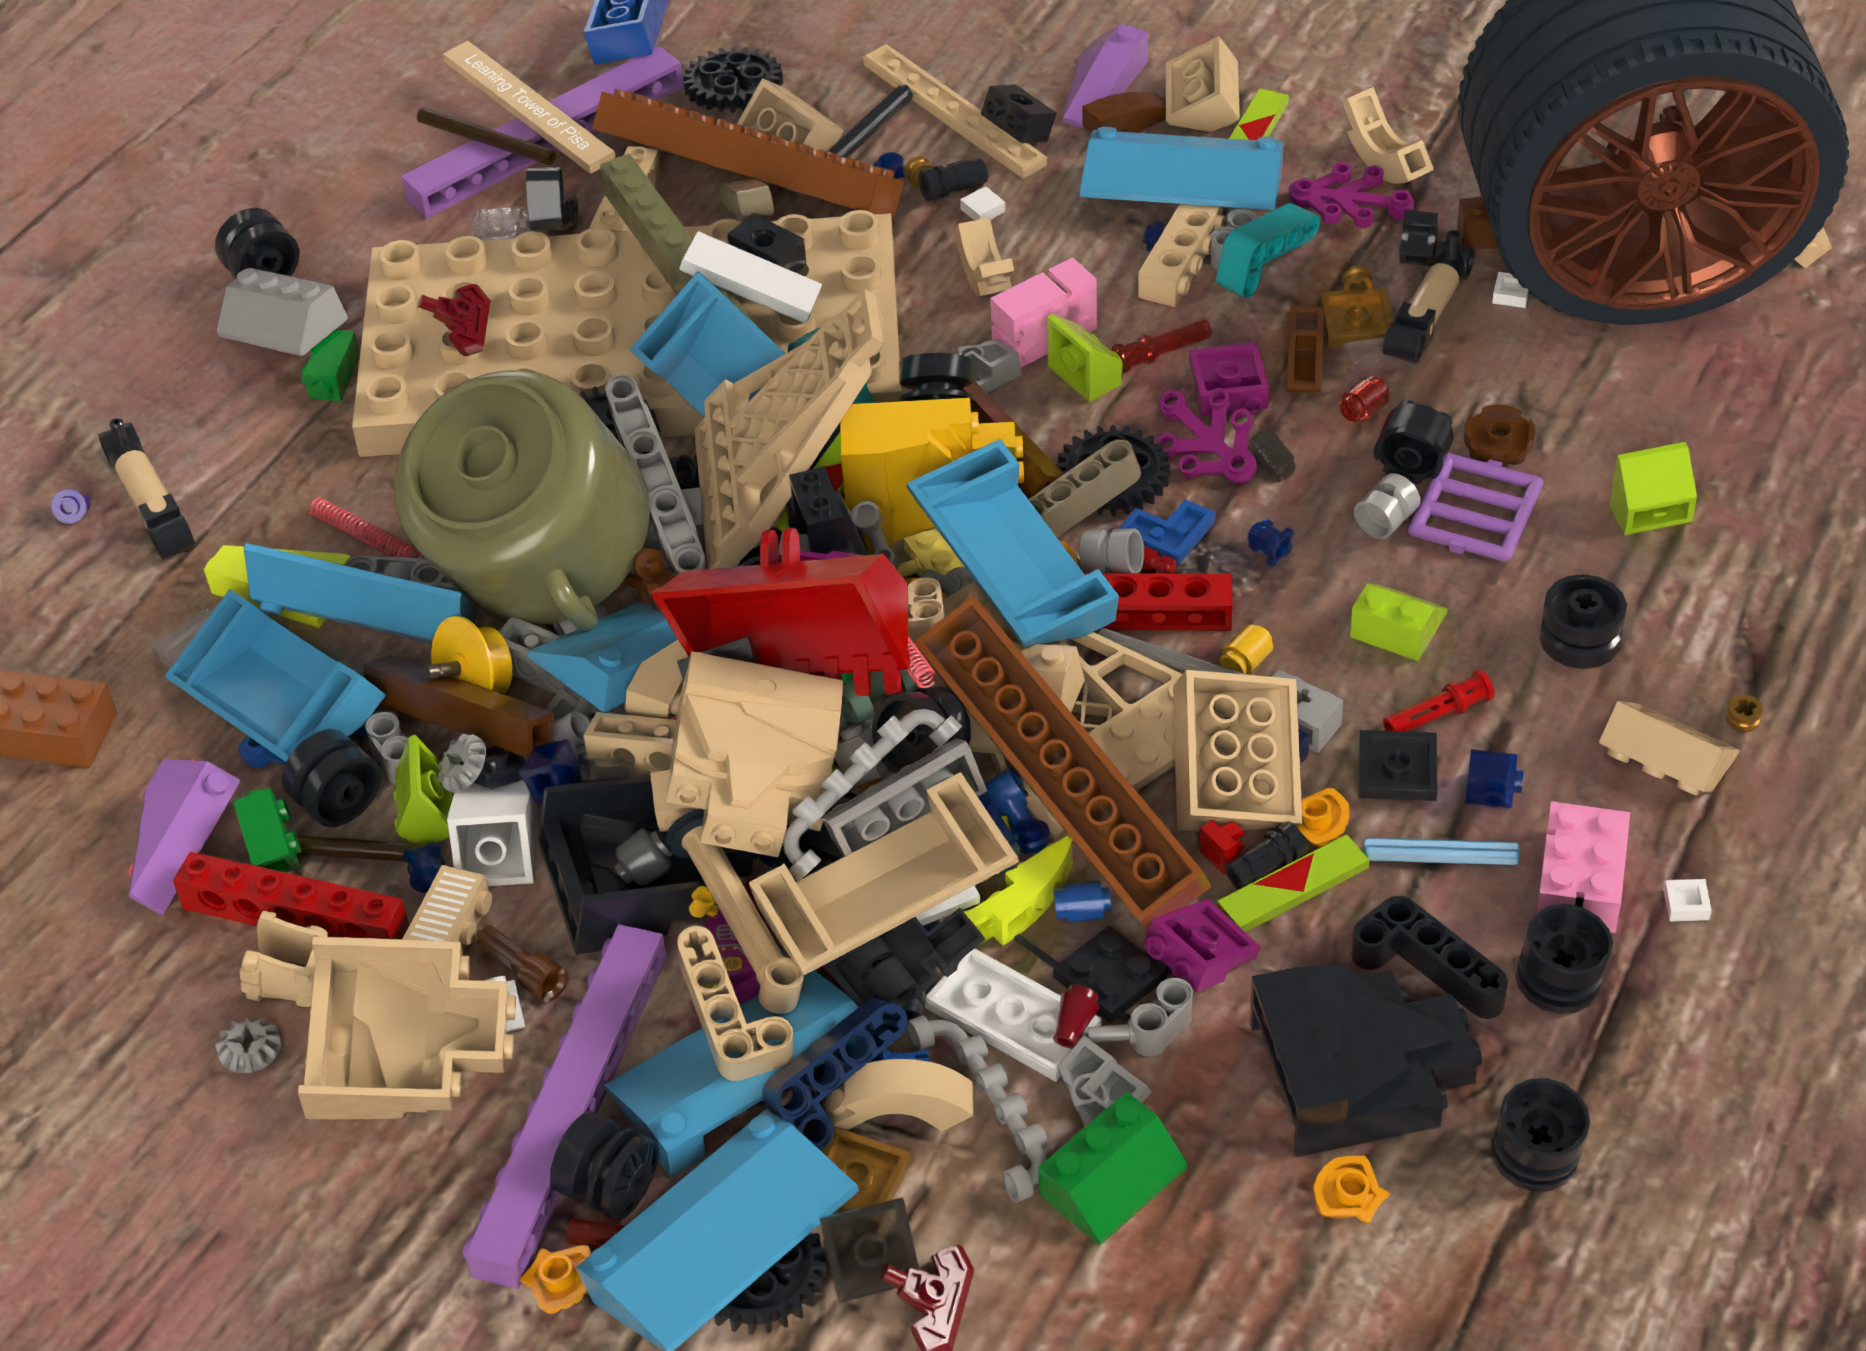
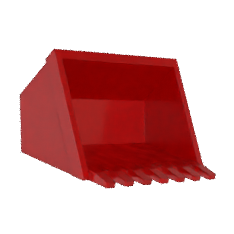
M785 528L782 533V561L779 562V542L776 531L764 530L760 539V565L681 571L663 587H657L651 592L688 657H690L691 651L701 653L751 636L760 665L817 676L824 675V677L842 680V674L853 673L855 694L857 696L871 695V672L883 671L885 692L890 695L900 693L901 670L910 669V654L908 652V583L884 554L800 561L799 532L795 528Z

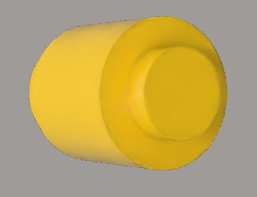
M1246 625L1223 648V655L1220 657L1222 667L1247 675L1251 674L1273 651L1270 633L1262 626Z

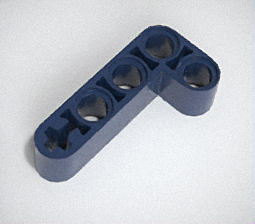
M879 998L865 1002L769 1078L762 1090V1098L769 1111L792 1124L802 1134L806 1123L814 1119V1132L807 1139L819 1150L827 1147L833 1138L834 1127L818 1102L901 1037L907 1027L905 1011L900 1006ZM855 1035L857 1039L856 1047L853 1052L847 1054L845 1051L846 1042ZM823 1061L825 1064L824 1073L815 1080L813 1077L814 1067L817 1063ZM792 1087L793 1096L788 1104L782 1106V1092L786 1088Z

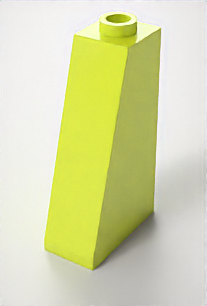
M223 545L215 556L209 559L204 568L211 593L224 597L228 590L231 589L259 609L260 604L250 598L244 547ZM275 549L344 565L351 559L350 555L340 553ZM283 609L280 615L320 628L326 621V619Z

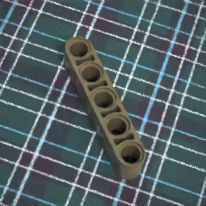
M751 177L719 184L724 210L740 221L747 219L753 213L761 217L774 214L773 201L767 184Z
M1115 440L1108 443L1028 499L1056 537L1065 533L1129 488L1140 478L1141 469L1131 444L1126 440Z

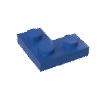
M1184 499L1167 521L1135 508L1118 529L1136 528L1142 536L1144 546L1160 552V557L1165 554L1174 558L1177 561L1176 565L1179 566L1215 523V512Z

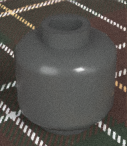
M640 829L616 848V857L619 862L614 867L627 884L634 881L636 884L646 887L671 868L672 861L670 856L674 853L671 851V847L667 844L666 839L656 829L653 832L647 829Z

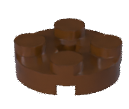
M1507 405L1483 407L1481 413L1474 417L1472 413L1467 418L1464 429V442L1469 449V456L1478 461H1488L1491 459L1513 465L1523 463L1526 455L1532 450L1534 445L1535 425L1533 421L1529 418L1528 422L1525 418L1521 417L1522 411ZM1496 432H1503V436H1497L1495 434Z

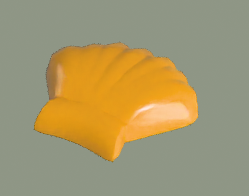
M1326 788L1301 799L1302 824L1296 827L1311 845L1323 847L1330 841L1336 840L1345 832L1349 822V804L1337 790Z
M1365 1156L1334 1158L1319 1172L1313 1187L1316 1208L1323 1217H1357L1366 1224L1372 1220L1377 1208L1390 1195L1387 1190L1379 1188L1371 1164Z
M579 1245L553 1253L541 1248L531 1267L520 1278L521 1283L532 1288L539 1308L545 1313L554 1314L560 1309H567L574 1303H579L584 1294L588 1293L576 1267L592 1254L589 1246Z

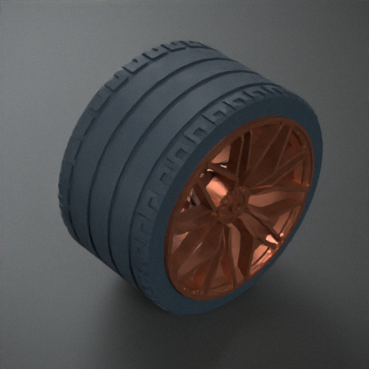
M1507 0L1505 5L1494 14L1491 22L1487 23L1483 28L1482 35L1478 36L1475 41L1476 46L1474 50L1468 55V64L1463 69L1464 79L1460 81L1459 85L1461 92L1458 95L1460 106L1458 110L1459 124L1498 250L1506 267H1509L1514 279H1518V283L1523 288H1528L1529 293L1534 298H1540V302L1553 306L1559 312H1566L1567 315L1580 317L1587 321H1597L1605 324L1637 325L1682 319L1715 309L1751 292L1787 267L1814 240L1816 234L1821 231L1826 219L1834 210L1833 206L1839 200V191L1844 186V176L1848 170L1846 164L1849 158L1847 128L1831 87L1791 0ZM1713 89L1726 91L1707 115L1694 126L1682 90ZM1672 92L1676 106L1665 107L1662 110L1664 114H1659L1661 122L1653 123L1657 96ZM1642 101L1636 132L1627 138L1600 123L1621 109ZM1591 130L1599 137L1608 141L1607 147L1605 148L1586 133ZM1577 141L1604 161L1578 168L1560 165Z

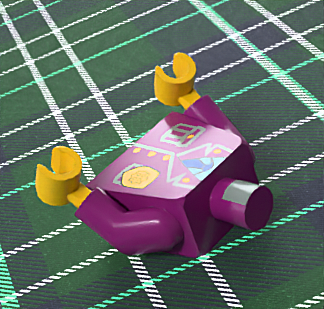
M700 886L691 895L694 901L689 906V911L691 915L698 918L708 914V920H704L705 928L712 933L738 1003L742 1005L759 995L760 984L756 979L754 969L718 905H714L715 900L708 887ZM777 944L783 957L790 958L782 945ZM705 983L701 987L710 989L716 987L717 984Z

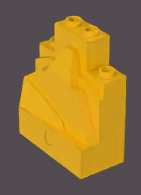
M970 398L851 404L840 421L841 463L845 503L851 514L854 507L860 502L871 501L875 503L883 515L881 528L888 546L892 550L893 543L936 528L907 489L908 482L999 439L1002 440L1015 459L1023 457L1022 436H1015L1014 422L978 423V412H971ZM1018 462L1020 464L1018 483H1024L1023 462ZM862 533L870 555H874L875 550L869 534Z

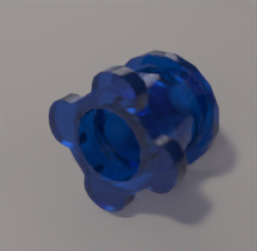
M1269 519L1257 522L1251 527L1247 536L1249 549L1253 552L1260 551L1268 556L1266 564L1274 567L1281 558L1286 557L1293 547L1291 539L1294 530L1287 527L1282 532L1274 527V523Z
M430 842L424 847L408 848L403 853L404 861L409 863L407 870L410 875V886L417 892L427 893L442 865H445L444 858L439 855L441 847L438 843Z

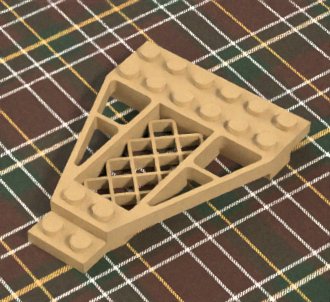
M864 289L841 313L830 318L809 341L735 383L725 379L704 400L705 418L694 428L707 569L737 567L740 561L752 549L760 545L762 532L771 528L791 497L789 475L809 470L872 374L869 358L875 356L884 343L877 298L870 291ZM761 389V390L749 401V396H750L753 392H755V391ZM779 473V480L761 506L759 498L761 490Z
M975 581L943 600L945 616H947L974 595L1013 643H1020ZM1094 632L1086 636L1071 638V640L1108 657L1099 664L1091 666L1079 656L1085 679L1080 692H1083L1082 702H1075L1071 713L1081 714L1080 724L1133 788L1138 791L1175 766L1173 685L1182 674ZM1064 640L1044 643L1045 645L1069 646ZM1124 664L1164 684L1139 701L1129 704L1102 677ZM1087 693H1088L1097 703L1086 702V701H1087ZM1085 714L1107 716V721L1101 725L1084 724ZM990 753L997 774L1008 769L1003 754ZM1020 776L1023 782V789L1028 792V797L1025 798L1028 802L1026 807L1042 832L1052 843H1056L1065 836H1068Z

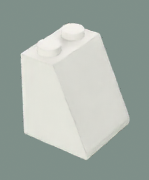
M534 777L494 789L472 783L465 790L454 793L447 818L454 868L485 875L487 886L534 883L538 814Z

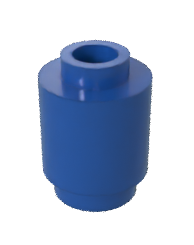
M1100 880L1063 884V888L1053 889L1057 920L1067 919V923L1105 919L1104 911H1111L1109 887L1101 888Z

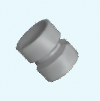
M1387 474L1354 507L1356 522L1364 532L1376 539L1383 540L1389 538L1403 521H1406L1420 506L1419 492L1413 483L1400 474Z
M1136 528L1115 529L1112 532H1107L1104 529L1086 530L1081 537L1079 547L1082 570L1084 573H1091L1099 569L1101 573L1138 574L1142 569L1144 561V544L1140 532Z

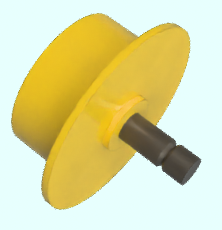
M452 616L442 621L438 626L432 642L431 665L422 668V676L426 681L454 677L505 695L512 680L511 654L505 639L493 627H477L465 617Z

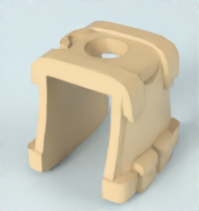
M263 910L257 924L258 948L260 952L247 950L240 969L241 990L246 993V998L254 1001H261L262 998H278L296 1001V1005L301 1007L311 1006L316 960L312 947V938L328 937L327 931L319 926L311 925L305 928L276 918V913ZM286 962L306 964V967H302V966H298V965H294V964H290V963H286Z

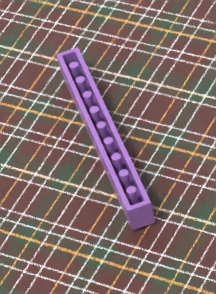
M657 46L654 48L653 54L636 57L549 102L593 134L599 131L592 129L601 92L614 94L616 88L647 96L653 100H660L684 87L681 62L661 46ZM518 118L493 129L494 131L555 150V152L560 151ZM472 140L402 175L401 179L406 201L428 219L538 161Z
M618 924L612 939L608 938L605 941L598 969H593L589 975L587 993L583 1001L579 1000L576 1003L573 1011V1023L568 1033L564 1032L559 1040L558 1055L554 1064H549L544 1072L541 1092L538 1098L534 1097L529 1104L528 1120L523 1130H519L514 1136L512 1154L507 1165L503 1164L498 1171L496 1189L491 1199H486L482 1205L480 1223L475 1234H470L465 1242L463 1257L467 1261L472 1278L519 1289L521 1285L520 1278L527 1272L561 1196L560 1193L552 1189L550 1184V1169L555 1152L563 1135L581 1114L590 1110L598 1113L607 1093L604 1085L613 1080L667 959L663 934Z

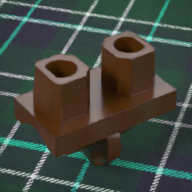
M644 548L635 555L633 560V569L636 574L629 573L624 581L626 585L636 589L640 603H652V608L660 611L651 592L657 587H663L678 573L665 568V559L658 550Z

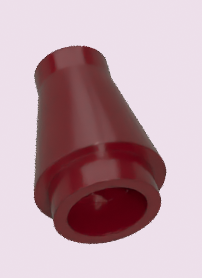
M1073 984L1068 987L1067 991L1061 994L1056 1031L1053 1036V1040L1058 1045L1065 1048H1074L1098 1012L1099 1005L1097 1002L1099 997L1093 990L1082 985Z

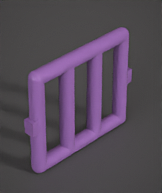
M1448 453L1441 473L1437 478L1430 481L1420 506L1417 508L1408 527V533L1412 537L1449 546L1450 552L1463 555L1467 551L1504 562L1509 561L1543 488L1544 481L1539 476L1502 467V462L1489 459L1488 463ZM1453 468L1525 487L1526 491L1523 497L1520 498L1448 479V476ZM1442 491L1513 510L1516 513L1512 522L1443 504L1437 502V499ZM1433 515L1505 535L1500 546L1426 526L1429 516Z

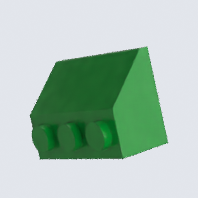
M1126 1091L1038 1167L1039 1195L1101 1246L1188 1168V1164L1158 1116Z

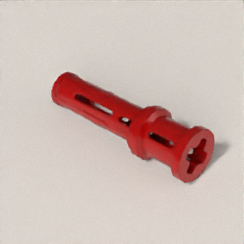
M1477 669L1472 672L1471 677L1458 683H1447L1441 693L1416 703L1390 717L1383 718L1385 731L1411 732L1449 713L1463 714L1467 711V707L1482 700L1485 702L1493 700L1495 696L1494 687L1488 675L1483 670ZM1470 689L1473 690L1472 693L1466 694V691ZM1429 708L1432 710L1414 720H1410V717Z

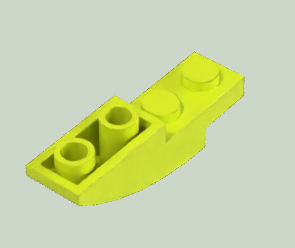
M1065 836L1056 843L1046 845L1039 853L1028 860L1015 864L1005 873L1006 888L1004 890L994 892L983 903L971 910L963 911L984 936L985 941L994 937L1002 946L1006 945L1017 934L1023 933L1048 909L1054 901L1053 889L1063 887L1073 865L1072 840Z

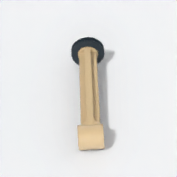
M697 809L686 813L669 828L666 835L667 844L676 856L682 858L691 857L756 973V979L760 984L758 999L763 1008L775 1014H786L793 1011L798 1004L804 975L791 958L783 957L723 849L720 846L700 843L704 809Z

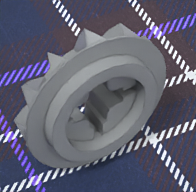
M462 734L458 741L452 740L450 742L448 751L443 752V761L437 766L440 770L437 780L443 784V788L453 793L461 792L477 779L482 771L486 757V747L481 738L474 734Z
M249 1015L245 1021L240 1023L232 1020L231 1027L228 1030L220 1031V1040L215 1044L218 1059L225 1068L237 1073L255 1072L266 1067L277 1057L281 1048V1036L276 1025L270 1024L265 1017L254 1020ZM248 1036H251L254 1041L251 1042L248 1053H245L242 1044L245 1043Z

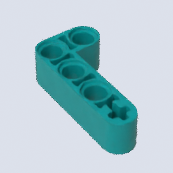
M1288 203L1235 228L1229 233L1223 245L1216 275L1217 285L1245 299L1249 298L1258 287L1263 265L1310 242L1319 229L1320 217L1295 204Z

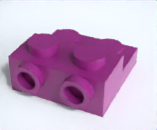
M1256 342L1189 350V363L1195 382V397L1200 416L1209 415L1212 418V407L1208 396L1216 388L1225 389L1230 396L1231 405L1227 409V414L1233 413L1238 409H1246L1251 415H1255L1262 409L1268 408L1269 386ZM1218 397L1214 403H1221L1225 397Z
M1209 899L1153 918L1144 940L1149 956L1154 960L1160 959L1172 969L1174 978L1187 981L1196 992L1224 982L1229 969L1255 960L1261 948L1259 944Z

